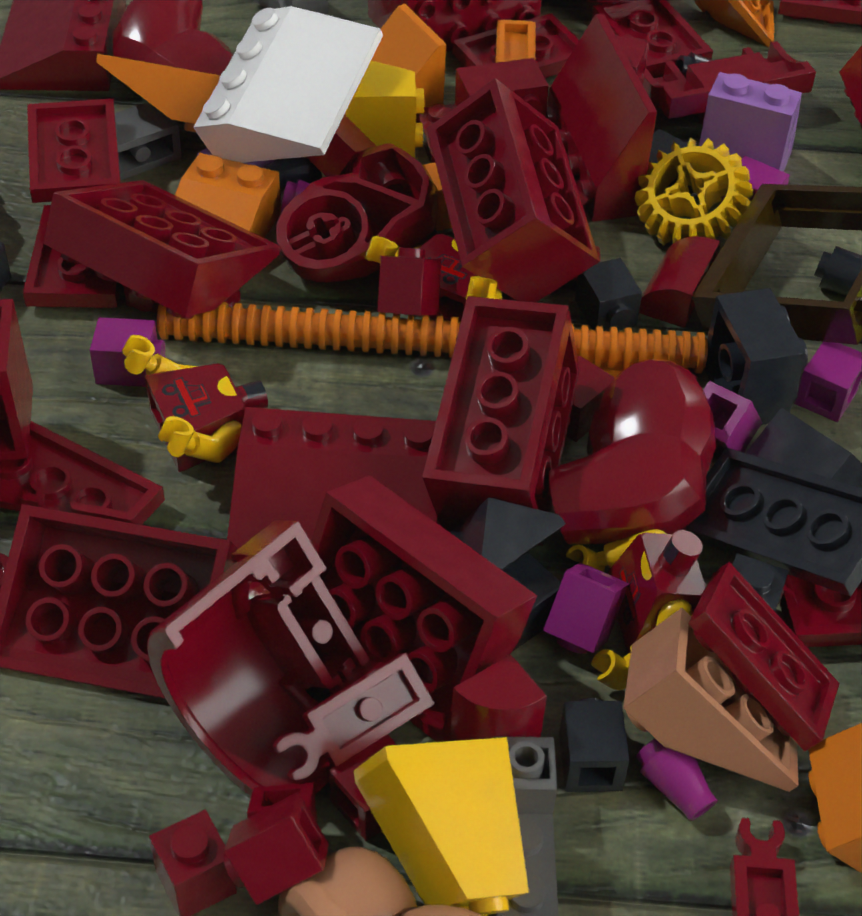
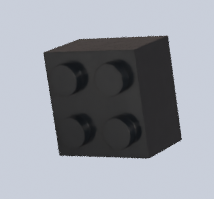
M771 288L717 295L707 337L708 354L705 371L711 382L751 400L762 421L761 425L769 424L781 407L790 412L793 401L798 397L799 379L802 369L808 361L807 346L804 340L796 335L789 322L786 308L780 306Z

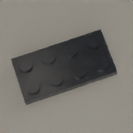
M725 448L706 475L705 511L683 530L695 534L704 545L735 556L738 553L788 570V574L852 596L862 581V488Z

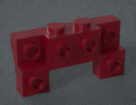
M775 41L770 42L767 58H764L760 52L754 53L750 47L742 49L740 56L688 65L686 78L673 61L665 62L664 74L660 78H653L645 67L643 86L655 108H661L668 119L682 118L694 114L703 125L708 95L719 72L740 74L750 80L770 85L780 84L791 90L808 93L812 92L816 71L808 61L801 62L793 59Z

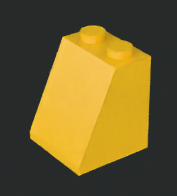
M370 61L345 115L376 146L391 143L406 151L413 158H415V148H423V123H416V114H424V89L416 88L415 71Z
M507 737L385 746L354 770L357 787L424 905L454 906L468 909L482 916H488L489 914L509 911L508 900L529 893Z

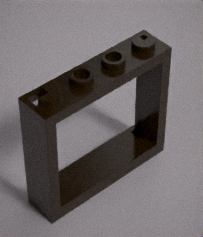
M761 184L692 296L703 331H709L716 296L743 292L782 227L862 231V187ZM862 269L844 302L776 297L780 306L786 308L789 322L798 338L809 341L859 344L862 338Z

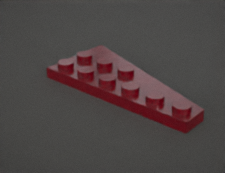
M33 421L30 424L28 458L0 460V508L20 511L21 505L25 504L142 525L165 501L162 486Z

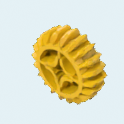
M690 137L687 143L688 147L680 148L673 141L671 146L672 152L666 154L658 150L656 154L658 163L649 162L647 175L638 176L639 185L643 188L635 192V201L637 206H639L637 210L639 219L646 223L645 228L648 234L651 236L657 234L658 241L663 246L672 240L674 244L680 239L693 236L716 240L715 237L720 235L728 239L732 233L730 226L735 227L742 214L749 206V198H752L753 195L752 184L749 183V170L746 166H742L741 157L737 153L730 155L729 148L725 143L714 149L713 142L707 138L702 146H696V141ZM678 178L677 182L674 185L667 188L671 182ZM688 185L692 187L693 193L697 194L700 205H697L694 197H691ZM722 201V203L715 210L708 214L709 209L712 207V205ZM686 216L692 219H683L678 217Z

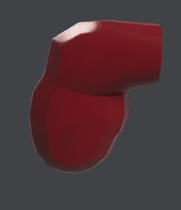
M132 0L113 32L114 57L221 75L226 70L233 54L229 47L217 36L200 31L203 12L202 0Z
M391 143L373 146L360 152L348 167L347 174L326 176L310 183L303 192L298 194L282 210L276 224L277 244L281 246L280 251L288 267L304 280L324 283L366 277L380 269V263L365 259L373 236L389 239L401 248H411L431 235L434 231L438 214L437 189L422 164L406 151Z
M649 359L631 365L618 374L606 387L599 408L592 418L587 444L588 456L551 468L549 471V485L555 514L560 515L566 523L560 530L568 544H607L653 529L662 530L667 534L673 535L677 530H683L705 511L706 475L716 449L714 420L706 395L689 370L672 361Z

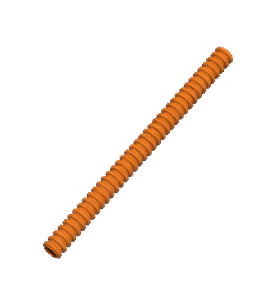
M223 302L215 310L196 314L190 319L170 315L166 311V307L159 304L157 311V332L160 338L168 340L170 335L174 336L175 340L180 341L183 340L184 336H188L189 341L195 342L199 337H203L204 342H211L213 338H217L218 343H226L227 339H232L233 344H240L241 340H246L247 345H254L255 341H260L262 346H269L270 342H275L276 347H283L284 343H289L291 348H297L298 344H304L306 349H311L314 344L318 345L321 350H326L327 345L333 346V350L340 351L341 346H346L348 351L353 352L355 347H361L362 352H369L370 348H376L377 353H383L384 349H391V354H398V350H405L406 355H412L413 351H420V356H426L427 352H434L435 357H441V353H449V358L453 356L461 322H458V317H451V321H443V316H437L436 320H429L428 315H423L422 319H415V315L400 318V314L395 313L393 317H386V313L379 312L377 317L372 316L370 311H365L364 316L357 315L355 310H350L349 315H346L339 309L335 310V314H330L328 309L323 308L320 313H315L314 308H307L306 312H300L299 307H292L291 311H286L285 306H278L277 310H272L270 305H264L262 309H257L256 304H249L248 308H243L241 303H235L233 307H229L226 302ZM572 324L577 357L580 355L589 362H593L597 367H600L601 363H608V368H614L615 364H622V368L627 369L630 367V364L649 359L672 361L687 370L693 368L694 373L700 374L706 367L708 340L704 332H698L695 337L691 336L689 331H683L682 335L679 336L673 330H669L667 335H663L661 330L657 329L653 331V334H647L646 329H639L638 333H632V328H625L624 332H618L617 327H610L609 331H603V326H596L595 330H589L588 325H581V329H574Z

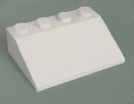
M293 6L276 9L265 8L258 11L254 15L252 23L242 41L237 45L236 52L226 70L221 74L212 95L204 104L203 111L193 128L212 155L240 163L324 155L383 37L380 28Z

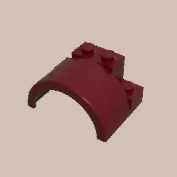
M274 520L232 554L237 561L233 566L150 632L147 641V653L152 672L173 712L212 762L250 797L253 787L314 783L315 794L330 781L329 770L334 767L330 765L324 754L319 757L316 769L309 776L294 780L290 779L287 772L301 763L303 758L302 750L297 745H291L287 750L279 753L274 751L272 744L283 734H303L310 730L302 714L318 705L319 702L306 692L308 688L314 686L329 689L332 696L384 664L383 662L369 659L319 576L327 568L299 521Z

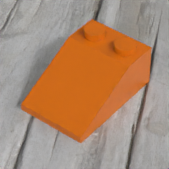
M97 54L96 60L99 65L171 120L185 122L184 130L196 132L193 127L221 76Z
M199 153L182 176L175 196L263 238L266 237L281 212L279 172L256 165L220 158L215 155Z

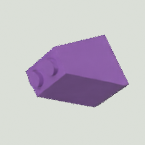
M719 72L708 95L699 146H702L707 138H709L713 142L714 149L725 143L729 148L730 155L737 153L741 159L746 155L784 172L794 145L802 92L791 90L780 84L770 85L750 80L740 74Z

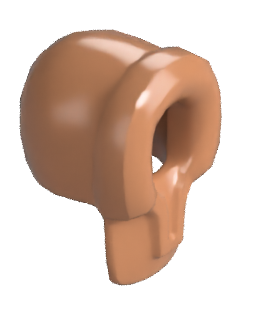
M347 847L327 856L323 871L279 893L278 916H402L405 912L418 907L406 880L387 858L376 851L364 847Z

